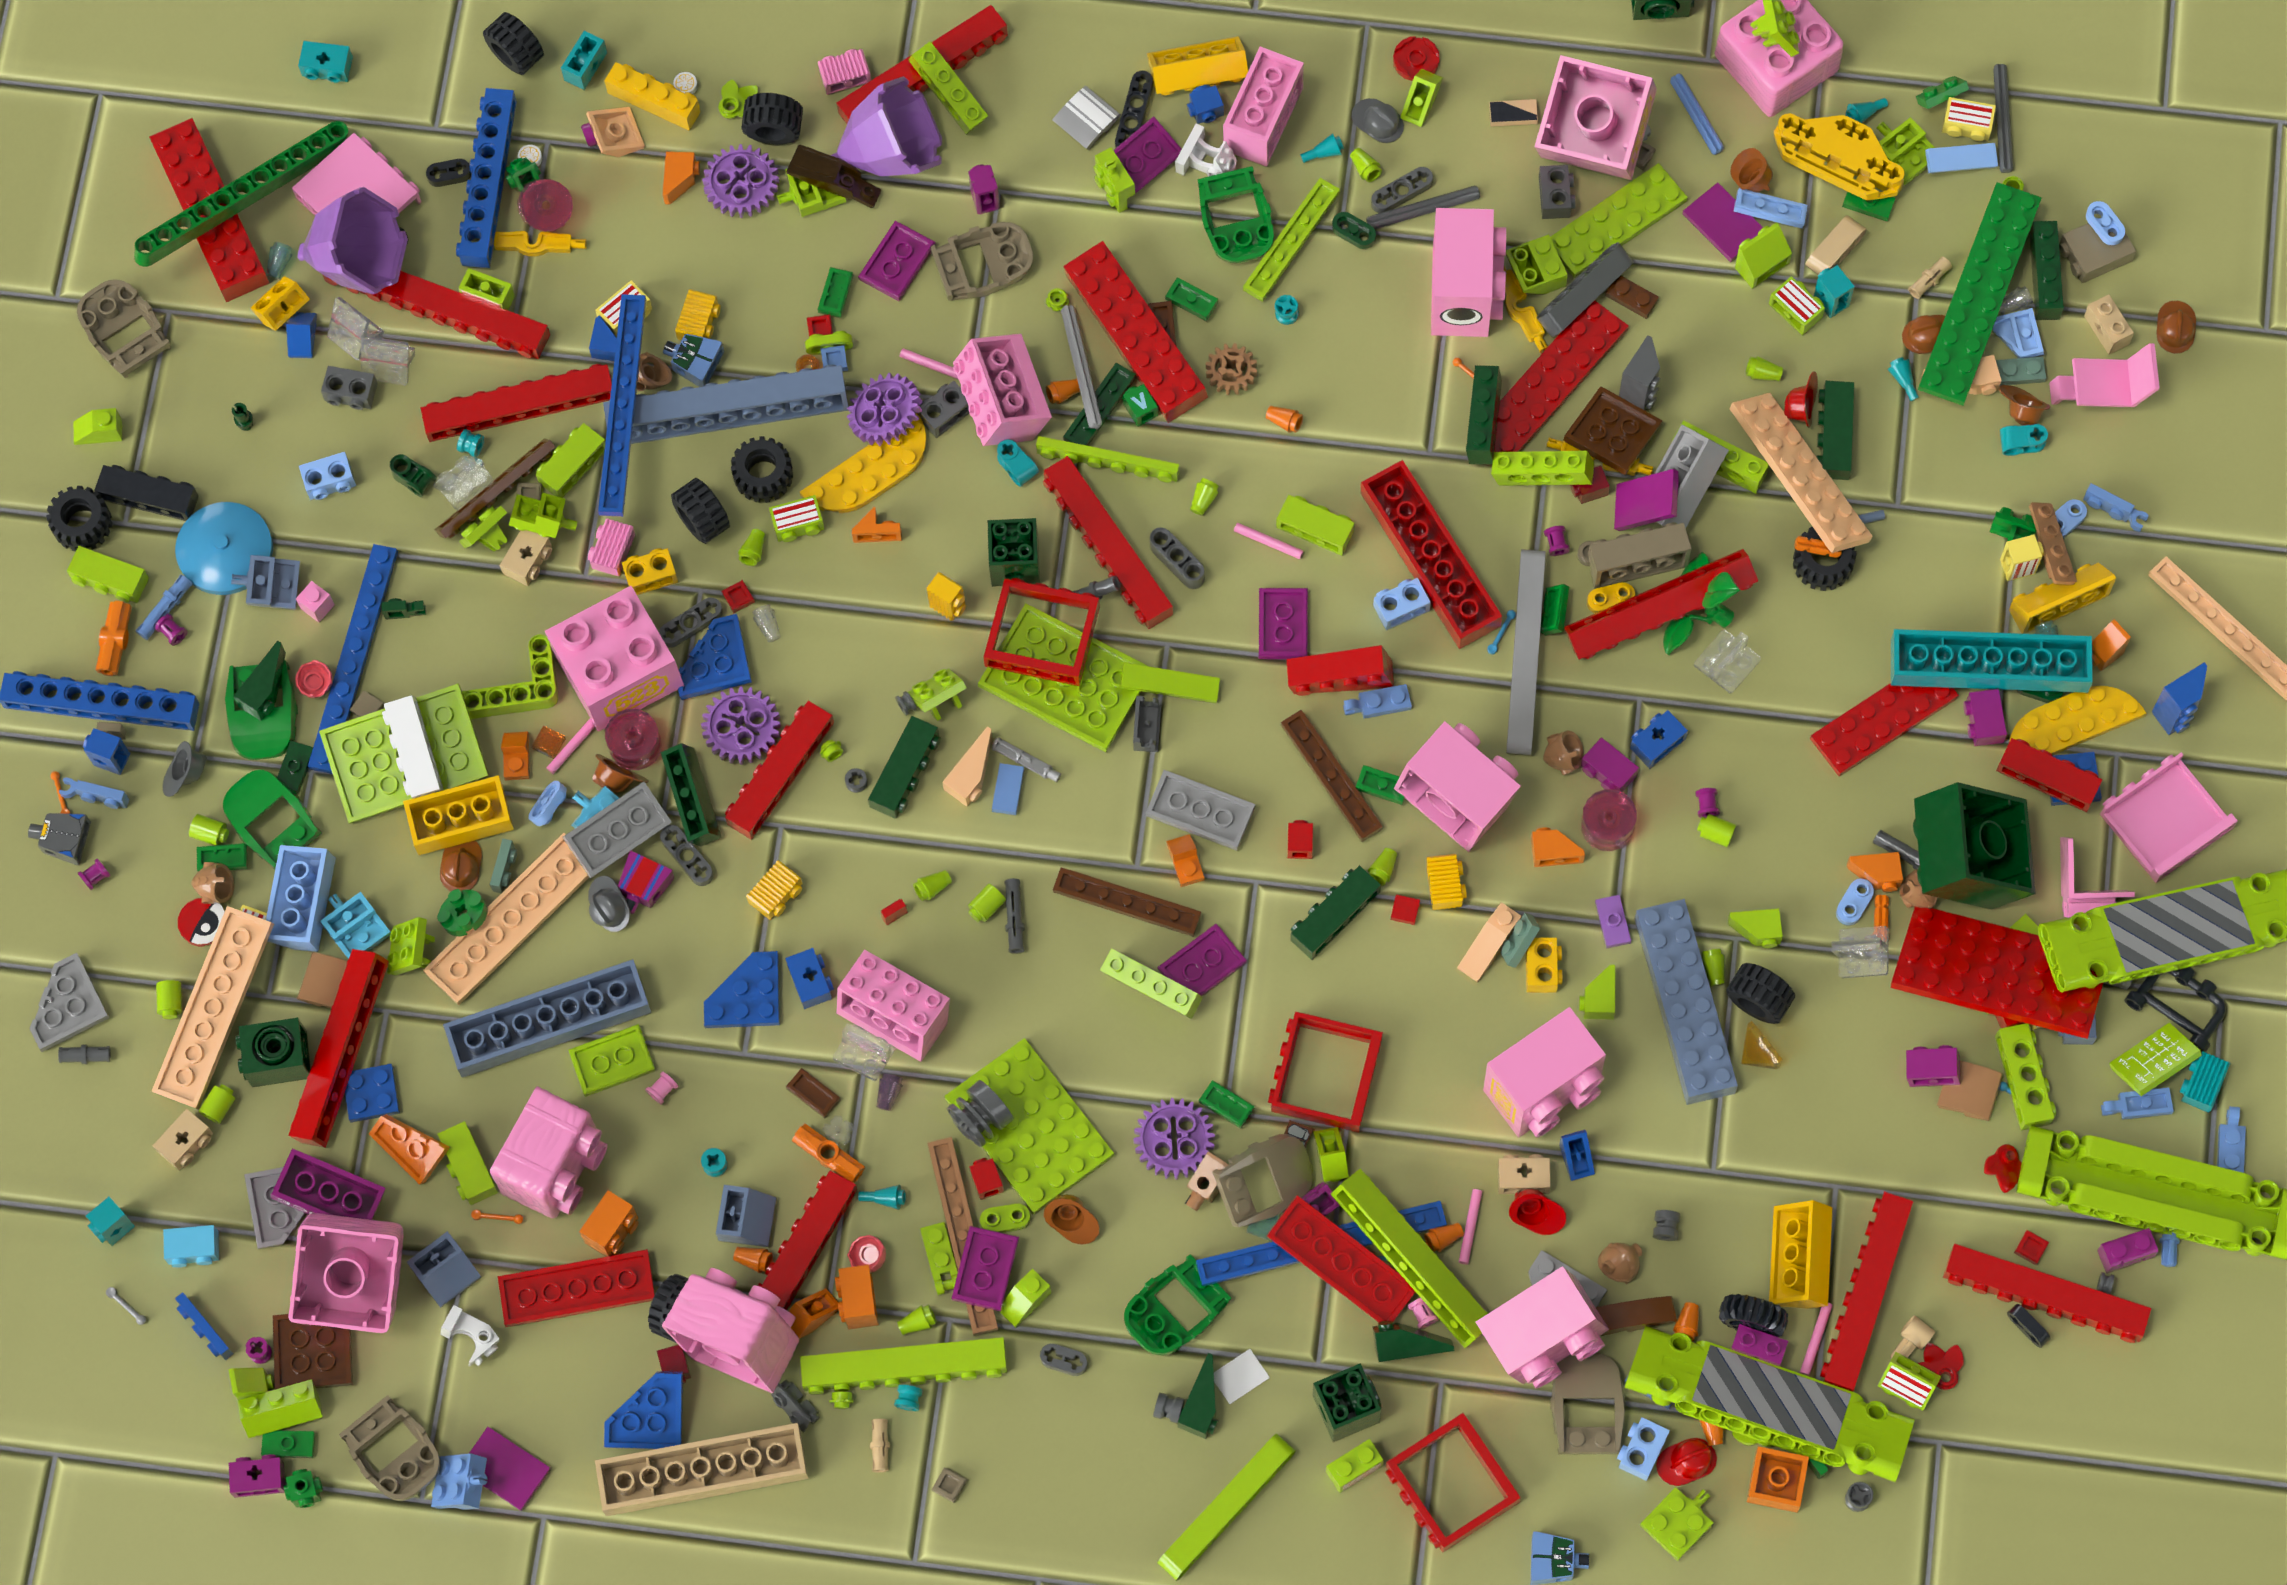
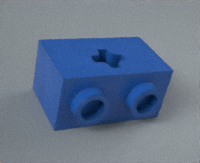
M1669 710L1664 714L1658 713L1650 720V725L1646 729L1640 728L1631 737L1630 749L1649 769L1674 750L1687 737L1688 730Z
M93 728L91 735H87L84 740V751L94 766L121 775L130 752L120 737Z
M811 948L785 958L804 1009L832 999L830 991L834 990L830 977H824L822 969L826 967L821 954L816 955L814 949ZM812 974L814 980L810 982L807 975Z

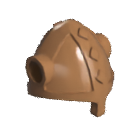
M648 352L642 353L640 356L637 390L657 389L669 384L672 380V373L666 363ZM648 362H651V363H653L654 366H650V365L647 364V363H648Z
M1567 730L1547 737L1548 745L1543 755V760L1546 764L1560 770L1562 775L1568 774L1580 767L1583 758V747L1581 740L1573 731Z
M204 862L203 868L194 876L191 885L198 895L202 897V903H225L233 895L234 878L226 865Z
M1917 870L1911 872L1901 884L1899 893L1907 908L1914 906L1931 909L1936 905L1938 897L1922 894V886L1917 878Z
M1610 1243L1600 1253L1597 1261L1598 1266L1608 1278L1617 1282H1625L1627 1285L1639 1271V1257L1642 1255V1249L1636 1243L1631 1246L1626 1243Z

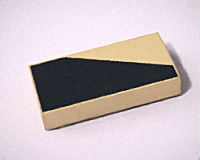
M1536 99L1489 102L1491 127L1538 124Z

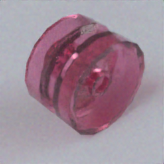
M535 179L526 184L520 191L517 200L518 213L522 220L531 228L540 231H554L564 226L569 220L573 209L572 197L567 188L560 182L551 179ZM547 200V204L550 206L548 209H543L542 202Z
M639 709L623 710L614 715L605 728V740L612 759L619 766L628 770H641L649 767L657 760L661 752L662 740L655 720L648 713Z
M1604 789L1595 792L1587 799L1582 812L1581 831L1584 839L1592 847L1601 851H1614L1625 846L1634 833L1637 820V810L1633 801L1625 793L1618 790Z

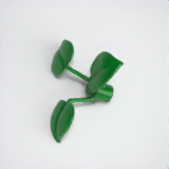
M1703 552L1699 553L1685 567L1681 576L1709 564V557ZM1722 572L1709 583L1708 591L1705 593L1702 601L1707 617L1690 614L1688 617L1685 615L1669 623L1663 638L1664 650L1667 655L1670 656L1674 649L1678 648L1688 639L1693 630L1694 623L1692 620L1705 621L1708 624L1715 622L1723 628L1732 622L1734 612L1723 605L1722 602L1739 592L1740 589L1729 573Z

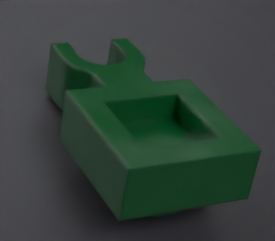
M393 598L388 600V602H381L382 613L386 620L410 618V615H426V606L423 600L407 603L406 600Z

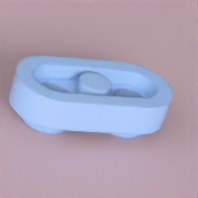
M2101 201L2091 203L2086 212L2088 223L2104 243L2108 245L2119 244L2125 235L2124 225L2106 203ZM2094 214H2099L2102 218H2096ZM2113 232L2116 236L2111 237L2108 233Z
M2069 500L2055 512L2057 521L2062 526L2060 530L2063 539L2079 526L2086 517L2087 508L2080 500ZM2071 508H2076L2079 512L2073 513Z
M559 781L550 783L531 809L529 820L536 826L548 824L552 820L553 813L557 807L565 800L567 788Z
M1856 879L1850 884L1836 910V917L1840 923L1848 926L1854 925L1861 918L1874 894L1873 885L1868 880ZM1862 887L1866 892L1861 894L1857 891V888ZM1848 907L1852 908L1854 913L1848 914L1845 909Z

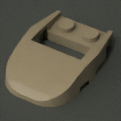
M1011 222L992 223L990 227L979 228V226L969 228V232L960 236L956 234L948 238V243L938 248L935 245L931 246V253L948 301L985 297L1023 279L1029 272L1033 261V252L1026 233L1020 226ZM980 244L993 283L980 288H970L957 250Z
M116 279L105 281L87 292L80 299L77 306L78 319L89 341L100 355L124 378H127L129 373L164 350L171 349L170 343L166 339L162 327L152 311V307L125 281ZM143 316L151 329L111 354L103 342Z
M1278 1134L1269 1137V1140L1264 1142H1255L1249 1145L1248 1149L1240 1155L1236 1154L1230 1158L1227 1167L1221 1171L1218 1169L1212 1171L1232 1226L1235 1227L1245 1226L1278 1215L1286 1210L1296 1195L1302 1198L1310 1190L1313 1181L1312 1165L1305 1146L1299 1139L1289 1134ZM1265 1157L1281 1201L1261 1212H1256L1241 1168Z
M1595 1353L1582 1361H1579L1576 1355L1572 1356L1570 1354L1557 1364L1562 1373L1552 1381L1550 1409L1552 1410L1554 1433L1557 1434L1558 1455L1619 1454L1625 1413V1398L1619 1368L1610 1357L1604 1354ZM1563 1399H1614L1615 1427H1564Z
M388 1395L339 1434L349 1447V1453L363 1476L392 1500L404 1501L414 1497L426 1488L439 1473L440 1458L426 1431L403 1408L400 1409L395 1405ZM401 1420L418 1441L377 1473L360 1452Z

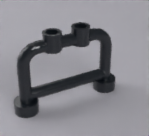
M2191 967L2166 973L2175 977L2179 984L2188 986L2196 991V994L2201 999L2209 1000L2215 1005L2216 1012L2204 1029H2201L2149 993L2161 974L2146 977L2137 991H2130L2124 1001L2130 1008L2141 1011L2147 1003L2192 1034L2190 1041L2201 1052H2206L2210 1047L2208 1039L2226 1014L2224 1000L2215 993L2216 985L2207 979L2202 983L2194 979L2193 977L2196 972Z

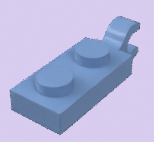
M2092 483L2088 487L2083 499L2090 507L2109 513L2113 519L2125 522L2129 520L2131 528L2138 532L2142 530L2143 525L2137 523L2136 520L2142 519L2147 521L2149 517L2146 512L2134 509L2135 505Z
M1407 684L1361 692L1358 695L1359 700H1345L1343 705L1345 715L1362 712L1363 719L1408 711L1412 708Z
M63 778L65 784L71 785L70 789L67 791L59 790V794L64 798H71L78 794L83 801L95 803V801L103 802L105 806L113 809H118V807L127 808L130 800L125 791L80 780L76 782L71 778Z
M2169 1088L2152 1089L2142 1097L2136 1091L2122 1092L2118 1094V1100L2105 1101L2101 1105L2102 1116L2121 1112L2122 1120L2170 1115L2174 1112Z
M2230 1106L2229 1110L2227 1109L2226 1125L2220 1124L2218 1129L2217 1166L2244 1173L2246 1126H2238L2240 1107Z

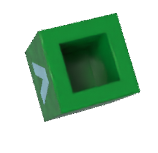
M1144 384L1129 388L1123 395V405L1137 427L1158 416V406Z

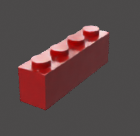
M2011 738L1996 770L2085 812L2088 811L2103 780L2098 778V775L2092 771H2083L2075 767V764L2068 760L2061 761L2053 757L2046 750H2037L2031 747L2028 742Z

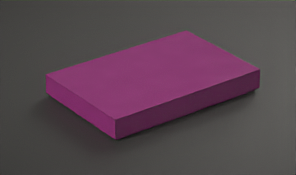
M1153 116L1114 149V152L1133 180L1136 194L1174 162L1182 149Z
M1717 182L1685 208L1682 214L1731 263L1737 258L1739 245L1748 238L1753 239L1763 227L1752 216L1734 212L1735 199Z
M894 221L859 274L858 279L891 298L900 301L931 254V246H936V242Z
M1670 469L1616 484L1614 529L1623 531L1677 517L1679 471Z
M1259 588V659H1290L1307 656L1308 588Z
M1216 923L1159 965L1157 969L1163 976L1203 996L1244 966L1247 960Z
M970 1226L951 1299L961 1303L1001 1311L1019 1237Z
M488 1426L469 1452V1454L487 1458L485 1475L488 1480H484L487 1483L483 1487L521 1512L551 1470L550 1467Z

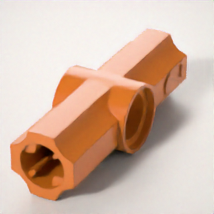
M123 601L110 602L105 626L101 628L99 634L100 651L96 671L106 676L118 675L122 652L126 650L128 645L129 632L127 628L132 607Z
M807 1124L800 1126L792 1139L793 1143L817 1159L823 1167L831 1169L836 1174L853 1183L858 1181L865 1170L864 1165L841 1150L835 1142L826 1139ZM826 1150L835 1151L834 1156L830 1159L823 1158L822 1154Z

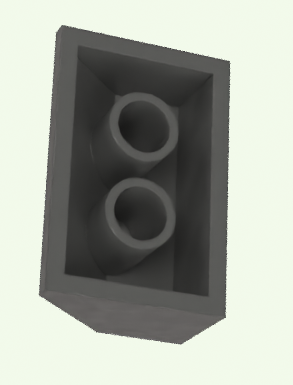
M1647 335L1623 371L1619 397L1645 411L1647 408L1651 410L1657 401L1656 395L1659 391L1657 386L1661 381L1659 377L1660 365L1651 336Z

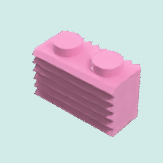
M851 49L840 56H826L822 61H818L819 72L827 95L871 81V74L863 49L858 51Z
M608 518L605 520L604 525H599L596 533L598 541L596 546H592L588 553V560H590L592 569L620 576L623 568L621 562L627 559L635 537L633 526Z

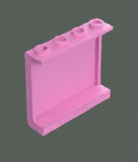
M355 133L348 137L292 187L296 199L314 216L339 197L359 187L367 188L397 207L398 213L402 212L414 200L418 204L421 203L418 194L420 192L419 188L412 181L408 183L403 179L404 175L397 167L394 166L392 168L387 164L388 160L381 152L375 153L371 149L372 145L364 137L360 139Z
M2182 752L2175 757L2170 755L2161 762L2162 766L2157 770L2153 768L2142 775V780L2137 784L2134 782L2128 784L2122 790L2123 794L2117 798L2114 795L2108 798L2103 803L2104 807L2100 813L2101 817L2155 883L2231 831L2238 821L2232 813L2227 816L2181 761L2183 757Z

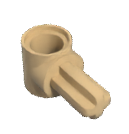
M1914 1315L1901 1331L1903 1339L1892 1352L1890 1358L1892 1359L1895 1352L1908 1358L1915 1348L1922 1349L1930 1341L1935 1331Z

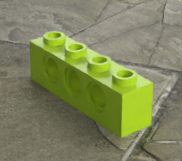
M931 41L911 55L909 62L965 134H968L988 117L987 113Z
M1683 420L1681 425L1694 430L1729 450L1716 474L1756 494L1767 475L1769 464Z
M1588 451L1494 452L1491 475L1499 486L1592 485L1594 461Z
M1112 948L1100 969L1106 975L1192 1019L1203 999L1198 993Z
M2027 1023L1999 1029L1995 1039L2011 1091L2020 1130L2030 1129L2031 1125L2036 1127L2050 1125L2054 1120V1116H2056V1108L2054 1102L2049 1100V1083L2047 1078H2043L2042 1075L2043 1061L2041 1055L2036 1053L2034 1046L2036 1045V1036L2034 1031H2030L2029 1024ZM2020 1048L2024 1050L2026 1057L2018 1056L2015 1053V1049ZM2028 1072L2033 1080H2025L2021 1073ZM2028 1096H2035L2039 1100V1104L2034 1105L2030 1103Z

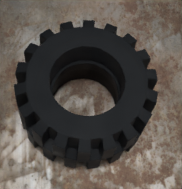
M503 12L483 31L485 42L494 55L507 68L519 75H524L544 56L543 48L533 32L520 19L510 13Z
M753 94V96H749L745 100L741 126L742 132L747 137L765 144L784 145L793 143L800 136L803 107L795 99L782 94Z
M759 436V440H755L754 437L750 438V443L747 444L744 441L740 444L741 450L737 448L734 452L735 457L731 459V471L735 486L741 495L745 494V498L748 500L752 497L758 503H760L761 499H764L765 503L770 502V498L773 497L777 500L780 498V493L784 495L787 492L786 486L790 487L792 484L793 467L789 452L786 448L784 449L782 443L778 442L776 444L773 438H769V440H765V436ZM759 462H769L776 466L770 475L763 478H757L749 474L751 467Z
M694 478L671 494L672 503L677 514L692 535L700 542L706 544L730 528L729 518L722 504L712 490L700 479Z
M77 485L76 489H73L72 486L67 487L68 491L63 493L61 490L58 492L59 497H53L51 500L53 505H48L47 511L49 514L46 515L49 523L48 526L57 541L66 549L70 547L72 551L76 552L78 546L84 548L91 547L93 550L97 548L96 544L98 542L101 544L105 542L104 536H109L110 534L109 528L112 527L113 523L110 519L112 518L111 512L101 495L97 491L94 492L92 488L87 487L84 490L83 486ZM76 512H91L90 519L84 525L79 527L68 526L69 519Z
M1813 526L1808 529V533L1804 531L1801 535L1802 537H1807L1808 540L1811 538L1822 540ZM1855 547L1842 550L1836 564L1823 566L1815 562L1811 553L1807 552V550L1799 551L1795 549L1793 568L1797 569L1795 574L1798 578L1803 577V584H1811L1810 588L1815 590L1817 586L1820 587V591H1826V588L1830 587V590H1834L1837 584L1842 586L1845 580H1848L1851 576L1857 551H1855Z
M1744 963L1740 966L1726 989L1728 997L1738 1008L1760 1021L1771 1024L1780 1023L1796 996L1789 984L1777 974L1762 966L1751 963Z
M679 1274L671 1275L663 1281L653 1297L648 1316L651 1332L675 1343L676 1341L663 1329L662 1324L682 1288L688 1281V1278Z

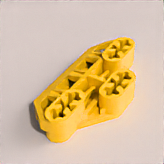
M1788 113L1779 118L1778 125L1774 130V139L1783 161L1864 200L1897 196L1902 190L1905 175L1904 169L1900 165L1888 160L1873 130L1869 126L1845 115L1802 119ZM1875 187H1877V188H1879V189H1881V190H1883V191H1882V192H1879L1878 190H1875Z

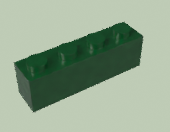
M2033 221L2029 236L2035 320H2060L2064 306L2057 221Z
M1475 365L1466 444L1469 464L1493 463L1502 385L1499 366Z
M1825 380L1824 387L1819 389L1818 403H1822V411H1818L1817 425H1822L1821 433L1817 434V447L1821 448V455H1817V459L1832 479L1849 480L1852 469L1854 382Z
M911 716L868 798L870 808L894 819L897 818L899 812L903 813L905 811L910 791L914 792L916 790L921 770L925 771L930 762L929 754L932 749L936 750L940 743L941 737L939 736L938 727Z
M680 743L660 752L687 841L701 847L722 838L695 749Z
M1360 865L1355 870L1350 869L1343 876V882L1338 887L1333 886L1325 895L1326 899L1321 904H1314L1308 911L1309 916L1304 921H1297L1291 928V942L1311 960L1381 892V884Z

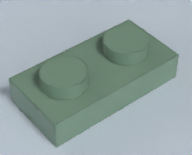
M2043 357L1996 360L2002 380L2000 386L2043 383L2046 381Z
M502 839L490 881L493 892L502 893L504 887L509 886L511 879L509 869L511 863L514 864L517 858V849H515L512 840Z
M1523 914L1522 918L1515 924L1514 931L1509 939L1502 946L1500 953L1508 966L1517 967L1540 930V926L1531 914Z

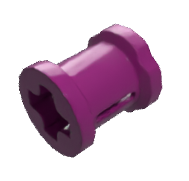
M1553 526L1544 531L1545 537H1548L1550 556L1564 555L1570 550L1569 545H1566L1564 536L1566 530L1564 526Z
M167 614L158 620L155 630L162 632L169 639V644L175 646L186 637L187 630L184 627H180L173 620L174 617L171 614Z
M1702 788L1695 792L1696 797L1699 799L1700 810L1697 812L1698 817L1707 818L1708 814L1713 816L1720 814V810L1716 806L1715 796L1718 794L1716 788Z
M98 858L94 860L95 864L84 872H78V875L90 890L94 889L93 886L104 877L108 878L111 876Z
M252 1337L246 1343V1353L256 1364H264L272 1357V1348L262 1337ZM255 1348H262V1353L255 1352Z

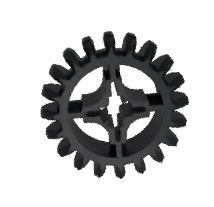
M1730 1294L1724 1297L1719 1309V1319L1730 1328H1734L1736 1331L1739 1324L1775 1337L1783 1336L1788 1324V1313L1784 1308L1755 1296Z

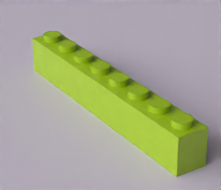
M1358 1169L1331 1193V1196L1464 1348L1469 1346L1482 1334L1476 1321L1486 1316L1488 1312L1479 1305L1472 1294L1458 1281L1454 1273L1444 1265L1438 1255L1423 1241L1420 1234L1409 1225L1404 1216L1395 1209L1388 1198L1374 1185L1368 1175L1361 1169Z
M1004 1337L800 1356L802 1387L804 1392L809 1391L811 1395L822 1394L824 1390L834 1389L835 1392L849 1391L850 1387H860L861 1390L874 1389L875 1385L885 1384V1387H898L903 1382H910L911 1385H922L926 1383V1380L936 1379V1382L944 1383L956 1377H961L962 1380H973L977 1378V1375L997 1378L1001 1377L1002 1373H1007Z

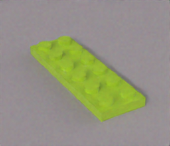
M1658 163L1553 234L1550 238L1564 267L1576 278L1612 244L1619 242L1621 246L1687 202L1688 197Z

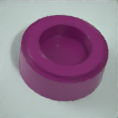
M590 123L583 124L581 129L588 147L597 145Z

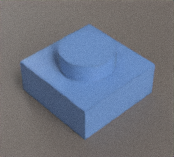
M844 345L821 349L823 367L826 365H841L842 371H848Z

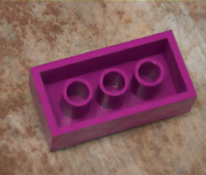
M292 1148L273 1189L271 1199L306 1214L321 1213L372 1220L386 1188Z

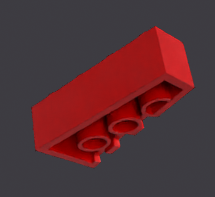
M1382 645L1286 659L1288 687L1294 694L1299 696H1306L1311 693L1383 689L1394 686L1393 662Z

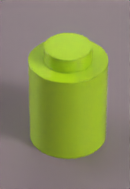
M200 814L193 818L189 829V837L212 845L225 843L229 835L226 823Z
M1708 814L1707 818H1701L1697 830L1701 832L1700 837L1728 847L1736 824Z
M987 884L968 904L970 909L968 913L977 922L980 920L986 922L1006 899L993 885Z
M165 980L156 983L157 1014L162 1015L163 1019L177 1018V1015L182 1013L181 982Z
M223 1084L219 1087L214 1086L198 1112L210 1121L220 1124L236 1099L232 1095L234 1091Z

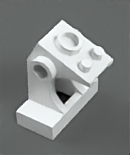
M1196 123L1175 161L1176 173L1183 176L1189 166L1206 173L1207 176H1213L1233 171L1238 160L1226 141H1223L1220 148L1205 143L1203 141L1205 138V127ZM1205 155L1213 157L1214 163L1203 162Z
M453 1305L441 1327L440 1335L448 1339L460 1333L471 1337L476 1349L468 1366H472L474 1363L479 1366L483 1361L481 1358L483 1355L488 1358L498 1349L496 1344L499 1342V1337L490 1325L463 1312V1309ZM486 1336L487 1340L482 1341L479 1339V1337Z

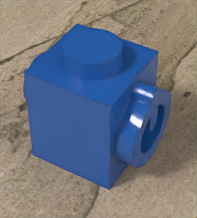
M1202 85L1189 93L1190 103L1187 104V109L1190 117H1195L1197 124L1203 122L1210 123L1216 118L1224 116V104L1216 85L1212 87L1210 85Z

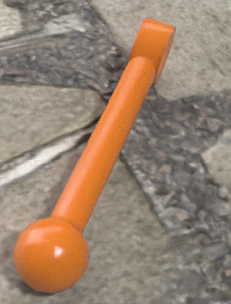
M1454 358L1453 365L1460 367L1474 379V373L1462 363V360Z
M53 771L51 779L55 782L62 807L60 813L71 814L70 810L66 807L64 797L59 794V790H62L59 782L60 773Z
M477 1209L471 1213L474 1220L487 1218L514 1221L516 1224L523 1222V1216L520 1214L515 1216L481 1213Z

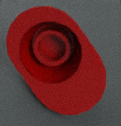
M1815 371L1810 374L1806 386L1794 388L1785 399L1784 414L1787 418L1806 422L1808 428L1811 427L1812 411L1818 388V377Z
M1531 1188L1521 1192L1517 1191L1515 1193V1200L1509 1207V1216L1513 1222L1540 1235L1557 1233L1566 1223V1213L1563 1207L1545 1197L1537 1189Z
M1690 1438L1669 1446L1661 1452L1657 1459V1472L1661 1479L1669 1485H1685L1710 1474L1716 1466L1717 1456L1714 1448L1708 1446L1706 1440Z

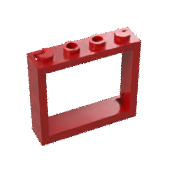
M1018 578L1004 579L983 657L985 667L1080 686L1100 610L1099 598L1091 593H1074L1067 588H1049L1043 583L1030 584ZM1010 594L1088 609L1074 666L995 650Z
M1295 1011L1294 1018H1289L1286 1027V1033H1290L1288 1041L1282 1042L1280 1056L1283 1057L1282 1065H1277L1275 1069L1274 1080H1278L1276 1088H1271L1268 1103H1271V1112L1359 1133L1383 1032ZM1300 1027L1370 1043L1351 1119L1281 1103Z
M1461 1413L1386 1462L1387 1470L1385 1473L1390 1483L1398 1485L1401 1490L1399 1496L1406 1506H1412L1416 1512L1413 1514L1416 1522L1421 1528L1423 1526L1426 1527L1430 1533L1427 1536L1429 1541L1436 1549L1439 1547L1442 1553L1519 1504L1521 1497L1464 1413ZM1457 1428L1505 1499L1445 1537L1398 1466Z

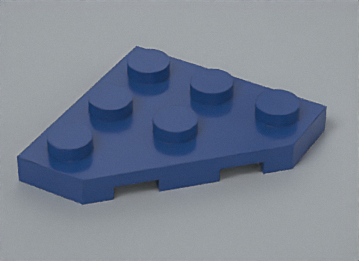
M737 614L713 619L708 626L709 630L702 640L699 639L690 652L689 659L683 667L679 668L684 687L678 688L681 700L752 683Z
M778 951L752 952L704 1001L705 1029L780 1025Z
M657 1371L604 1422V1447L659 1449L681 1445L683 1372Z

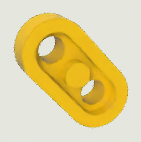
M1625 582L1596 588L1588 595V609L1593 613L1602 611L1634 597L1635 590L1630 584ZM1625 591L1627 595L1624 597L1620 596L1619 592ZM1602 597L1604 601L1597 602L1595 598Z

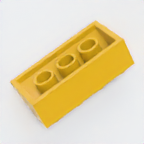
M1239 36L1147 53L1156 93H1161V95H1170L1176 90L1181 89L1192 91L1197 86L1202 85L1217 86L1220 82L1229 80L1230 82H1239L1248 73L1245 49Z
M2099 562L2092 566L2086 564L2074 573L2077 580L2074 585L2041 584L2034 589V592L2028 595L2022 593L2013 598L2009 612L2021 633L2026 634L2109 596L2116 580L2115 575Z
M1814 1200L1774 1206L1769 1302H1773V1304L1780 1307L1805 1309L1828 1306L1833 1207Z

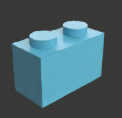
M214 1225L163 1229L164 1259L172 1267H185L187 1263L196 1262L197 1265H210L212 1261H219V1231Z

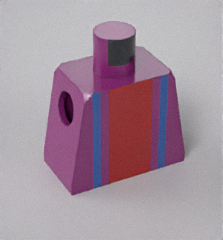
M630 851L618 884L622 895L626 897L625 900L630 908V914L635 913L639 904L649 908L653 907L675 878L672 869L633 851Z

